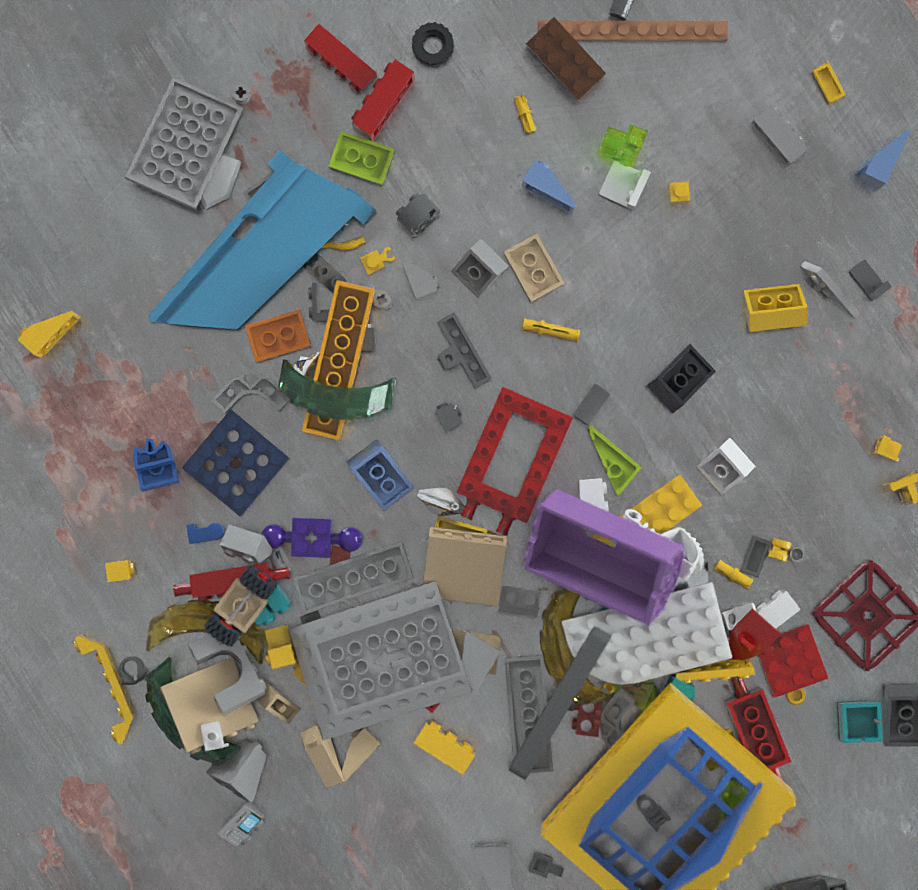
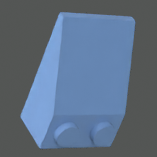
M906 130L870 160L862 163L858 171L861 174L858 180L877 189L884 186L911 131Z
M533 161L522 182V187L573 213L576 204L548 168L549 166L542 161H538V163Z
M378 439L347 461L351 471L383 511L414 489V486Z

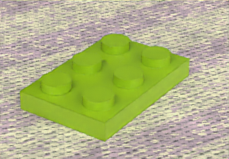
M340 131L328 167L383 186L395 149Z

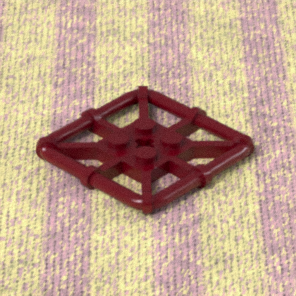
M867 560L843 582H839L837 587L813 611V616H815L817 623L835 641L834 644L837 647H841L854 663L861 669H864V671H870V669L876 667L894 649H898L900 644L918 628V606L905 594L902 586L896 584L873 560ZM867 570L866 591L857 599L847 588ZM873 571L891 589L882 600L873 592ZM842 592L853 602L844 612L823 611ZM897 595L914 615L894 614L885 604ZM865 611H867V612L872 611V612H873V614H872L873 619H872V620H870V619L865 620V619H864V617H865V614H864ZM823 616L844 617L852 628L841 637ZM894 619L914 620L895 639L885 629ZM856 631L865 640L864 661L845 642ZM881 632L890 643L871 660V640Z

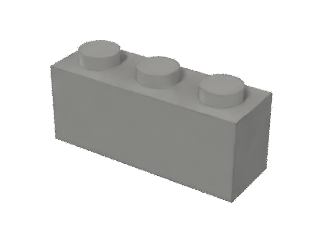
M771 105L756 117L751 124L783 162L789 166L808 150L806 147L807 143L801 136L798 137L794 133L795 129L789 122L786 123L783 120L780 110L776 107L773 108Z

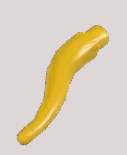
M363 236L346 242H326L321 248L351 250L364 244L365 241Z

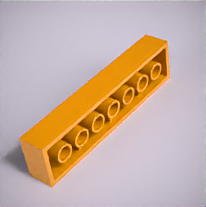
M340 280L336 281L302 432L340 440L375 294L374 288Z

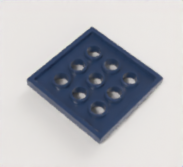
M230 409L183 465L182 469L241 517L290 458ZM231 431H237L239 434V438L235 442H231L228 438V434ZM246 443L253 445V451L250 454H246L243 451V446ZM220 445L226 447V454L224 456L216 454V448ZM261 455H265L268 458V463L265 466H260L257 462L258 457ZM237 457L241 460V466L234 469L230 463L233 458ZM207 460H211L214 463V468L211 471L204 469V463ZM248 470H253L256 473V477L252 481H248L245 478V473ZM222 472H226L229 476V480L226 483H221L218 480V476ZM237 484H240L244 489L243 493L239 496L233 493V487Z

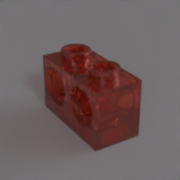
M579 695V699H575L574 710H577V716L572 719L571 728L575 730V735L599 737L603 705L602 697ZM584 702H593V709L590 711L583 710ZM582 721H590L591 727L588 730H582L580 727Z

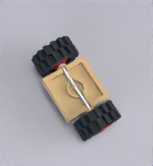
M252 565L248 566L214 608L215 613L212 614L204 625L207 633L211 634L212 638H216V641H220L221 644L232 647L242 632L245 633L266 606L268 603L267 599L277 588L276 582L267 573L262 572L261 569Z

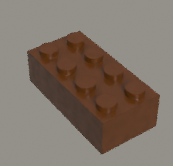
M555 17L525 44L576 100H579L606 74Z

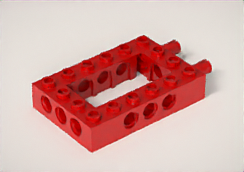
M502 387L456 492L467 497L466 499L468 500L460 516L466 517L468 511H470L467 519L472 520L477 506L483 504L502 513L503 517L496 529L499 533H501L503 526H505L502 534L507 536L513 520L516 519L527 524L573 417ZM512 412L522 418L530 419L538 425L548 427L517 498L482 483Z

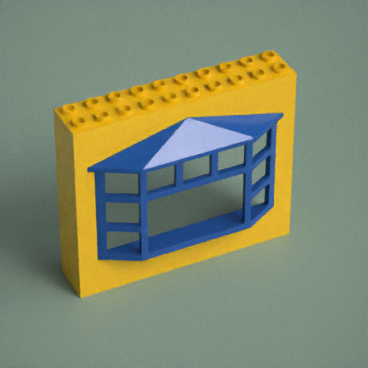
M670 682L541 823V836L604 890H641L634 882L647 872H651L664 883L659 890H716V886L720 882L726 881L729 877V872L733 868L740 866L743 861L742 858L747 853L753 852L756 848L755 844L760 839L763 840L767 837L769 829L773 825L776 826L783 818L782 815L786 811L793 809L797 799L792 788ZM687 738L704 752L691 772L673 758ZM709 757L726 771V774L714 791H710L696 778ZM669 763L707 796V799L648 861L616 834L610 826ZM731 777L748 790L747 795L733 810L718 798V795ZM714 802L728 816L711 833L697 821V818ZM690 826H694L706 839L689 856L675 842ZM603 833L609 835L621 846L620 849L607 859L590 845ZM669 849H672L685 862L668 879L654 865ZM626 852L643 865L630 878H627L612 865L614 861Z

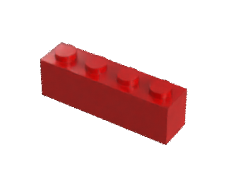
M320 24L304 40L305 49L313 56L317 54L321 58L319 61L327 68L331 66L335 70L334 74L341 80L345 78L350 82L348 85L355 92L360 91L364 93L378 77L376 71Z

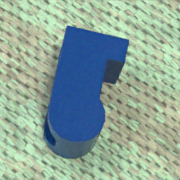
M213 523L208 527L197 529L196 524L186 525L189 544L219 540L225 534L224 527L219 523Z

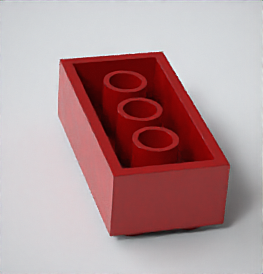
M396 59L386 65L383 71L385 74L382 79L378 78L376 80L371 95L367 94L362 101L364 105L360 111L357 109L351 117L353 120V130L370 141L376 138L415 80L414 71Z

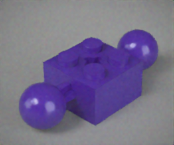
M292 518V531H284L281 526L270 524L261 533L272 549L279 548L283 543H291V557L331 558V545H339L343 550L352 552L357 550L362 544V535L356 528L347 527L340 533H332V519ZM311 532H313L314 536H317V539L313 540L312 544L310 540H307V536H310Z

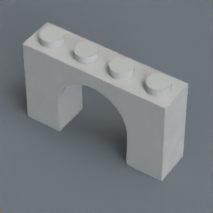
M207 634L188 644L197 665L218 655H229L235 658L242 667V675L239 681L214 695V700L222 716L265 696L264 689H266V685L262 678L258 679L256 675L258 669L253 661H249L247 657L249 655L248 649L245 644L241 645L239 638L232 647L216 641V638H212L211 634Z

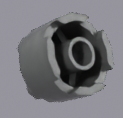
M418 192L411 196L409 199L410 203L406 207H400L395 213L398 216L397 221L412 237H416V232L419 230L424 232L436 220L434 215L440 213V209L425 194L419 195Z

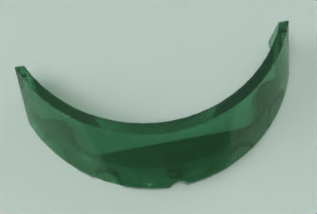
M283 359L278 388L280 392H284L290 398V403L296 407L300 405L307 408L308 413L325 418L353 420L355 416L369 418L373 417L376 412L390 409L394 399L397 378H391L384 383L370 387H335L307 378L295 370L288 360Z
M169 656L146 675L147 693L145 698L146 702L150 703L153 709L152 717L158 727L165 733V736L178 749H185L164 696L161 695L159 687L173 682L171 675L172 659ZM224 741V744H229L228 747L205 751V746L203 745L201 746V751L194 754L190 753V757L197 761L202 759L210 762L212 766H220L242 747L239 744Z

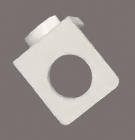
M754 603L737 606L722 612V617L728 631L732 630L752 608L756 611ZM729 614L735 617L733 625L728 620Z
M219 721L201 725L205 751L229 746V744H224Z

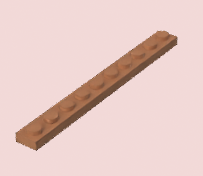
M538 20V31L550 20ZM558 20L576 41H728V21Z

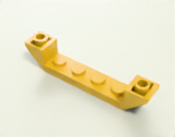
M85 636L75 637L76 642H74L78 653L81 652L82 655L97 650V661L104 667V678L106 682L111 684L112 689L110 692L113 699L118 701L120 706L118 707V712L121 718H125L124 722L111 727L113 730L111 731V736L114 742L117 741L118 745L126 741L136 716L125 689L121 685L122 682L107 646Z

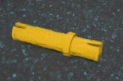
M526 318L523 320L521 329L536 332L541 336L545 334L578 342L580 330L548 324L543 320L539 322Z

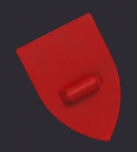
M752 608L734 626L730 633V641L728 643L732 658L729 660H745L758 656L781 633Z

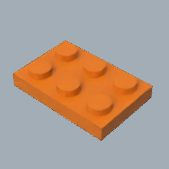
M300 309L245 325L256 363L311 347Z

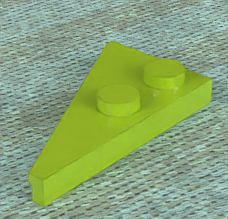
M590 425L587 428L612 487L616 495L619 496L642 467Z

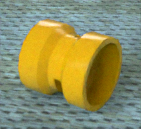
M773 538V547L769 551L768 557L787 562V551L791 548L792 543Z

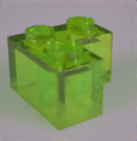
M630 124L627 133L609 126L598 154L606 159L617 161L623 166L633 168L648 131Z

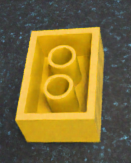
M433 720L425 722L414 740L415 745L462 775L475 757L474 746L466 741L461 743L457 740L458 736L449 730L447 733L442 731L441 725Z

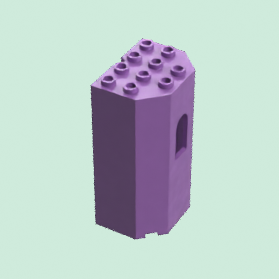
M558 489L551 495L549 494L543 503L540 502L537 507L536 513H538V516L532 525L535 535L532 534L528 541L530 547L524 556V561H526L524 569L650 627L665 609L668 602L667 599L677 584L686 551L683 550L684 545ZM584 528L616 542L615 548L589 537L585 533Z

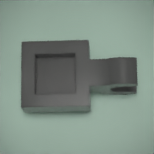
M535 852L528 872L547 878L548 873L562 877L564 868L552 865V858Z

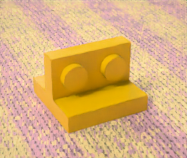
M918 471L882 485L885 492L900 489L899 496L906 505L918 503V492L914 484L918 482Z

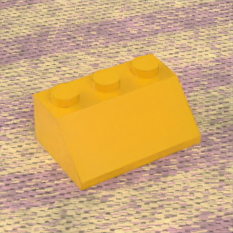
M800 284L743 290L746 320L750 332L807 325L808 307Z

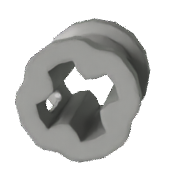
M237 84L233 88L232 95L237 103L243 105L250 101L251 93L244 84ZM243 90L245 94H243V98H240L238 94Z

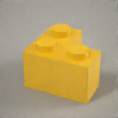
M286 624L265 630V634L262 637L264 645L269 647L268 654H266L268 666L271 665L272 669L296 663L298 659L289 632V625Z

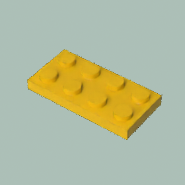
M726 659L676 672L674 675L681 681L691 683V680L708 682L712 678L728 680L730 677L738 676V678H749L750 675H755L750 659Z

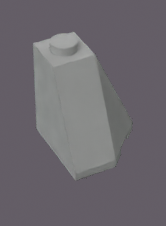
M243 740L209 768L206 773L222 787L225 786L239 798L252 803L267 754L261 750L262 746L259 743Z

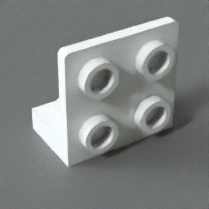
M614 160L599 195L634 210L651 172L645 169L641 172Z

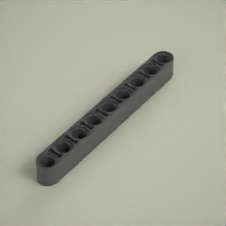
M593 626L508 771L524 780L527 779L612 635Z

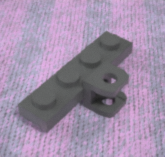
M453 312L437 321L450 345L437 357L442 369L448 371L461 364L474 389L491 380L489 372L456 314ZM445 357L450 358L451 362H447Z

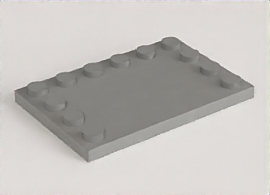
M173 77L132 160L125 179L196 210L243 108Z

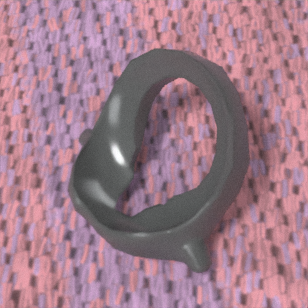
M136 657L125 658L120 663L118 669L123 680L121 685H135L144 680L148 670L144 669L140 659ZM132 660L137 663V680L130 678L123 672V666L127 661Z

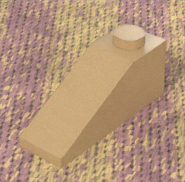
M319 726L301 732L305 750L325 787L330 788L344 782L331 738L324 740Z
M366 727L356 730L351 735L353 739L350 742L342 769L344 782L381 744V741Z

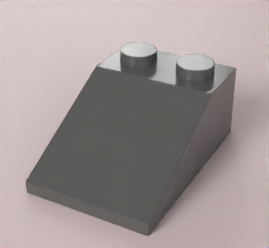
M885 685V747L918 746V685Z

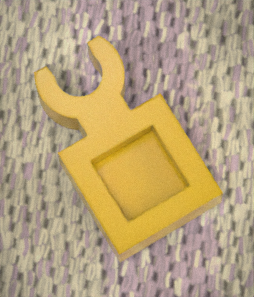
M391 247L385 248L380 255L375 250L360 257L368 276L384 269V262L396 260L395 256L392 258L386 256L387 252L392 250Z

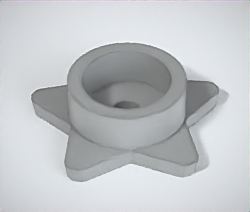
M791 544V548L787 553V560H791L795 567H798L801 561L809 559L804 552L805 544L797 547Z

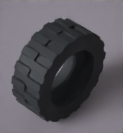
M428 22L425 25H421L415 31V35L412 38V50L420 63L436 67V65H442L445 61L447 62L452 55L454 49L453 36L443 24ZM430 35L438 36L442 41L441 50L434 54L428 53L423 46L424 40Z

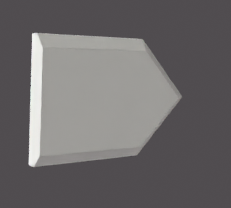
M221 155L201 198L205 210L230 198L242 164L241 161Z

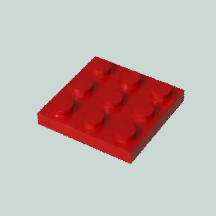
M809 624L781 633L764 652L758 655L773 698L829 679Z

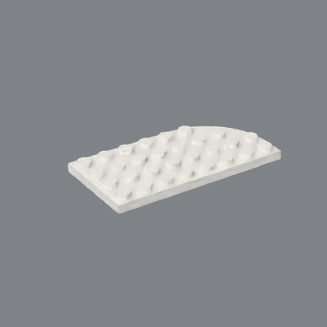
M713 582L672 592L667 599L668 602L665 609L650 627L612 609L562 621L565 637L574 658L593 626L612 635L590 674L600 680L614 684L638 683L732 658Z

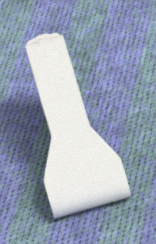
M632 509L626 510L623 519L655 532L653 528H648L649 524L647 522L644 525L640 523L642 518L640 513ZM678 527L659 534L684 545L683 550L686 551V557L689 562L684 559L679 577L687 580L691 574L697 575L701 571L704 554L702 553V548L699 547L700 544L695 542V538L691 537V533H687L685 529ZM611 541L613 546H616V542Z

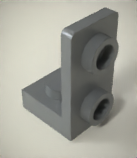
M317 253L303 265L308 272L314 275L332 293H334L337 280L347 282L337 270Z
M866 260L861 261L850 270V273L872 301L892 287L888 281L883 283Z
M312 283V288L308 289L309 299H312V307H309V318H313L314 323L327 322L330 310L325 309L321 310V313H317V284Z

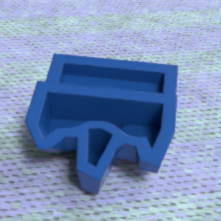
M146 438L144 450L134 447L133 460L142 492L179 483L171 448L164 441L160 442L159 447H155L153 439Z

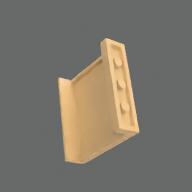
M430 527L423 585L436 581L441 599H446L447 601L498 606L507 536Z
M233 657L159 687L180 735L185 752L190 751L191 754L202 750L201 746L204 745L201 725L219 721L222 735L228 739L238 735V730L244 728V731L250 730L255 727L254 723L259 722L252 703L222 716L214 700L215 694L233 686L241 678Z

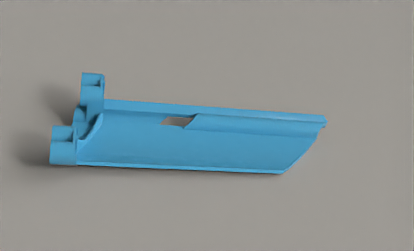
M279 150L268 163L275 172L148 315L149 322L238 329L352 216L364 225L376 209L350 186L345 189L292 161L285 153ZM248 216L257 218V222L242 239H236L232 236Z

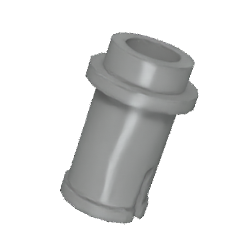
M279 551L273 552L269 556L273 569L287 567L284 566Z

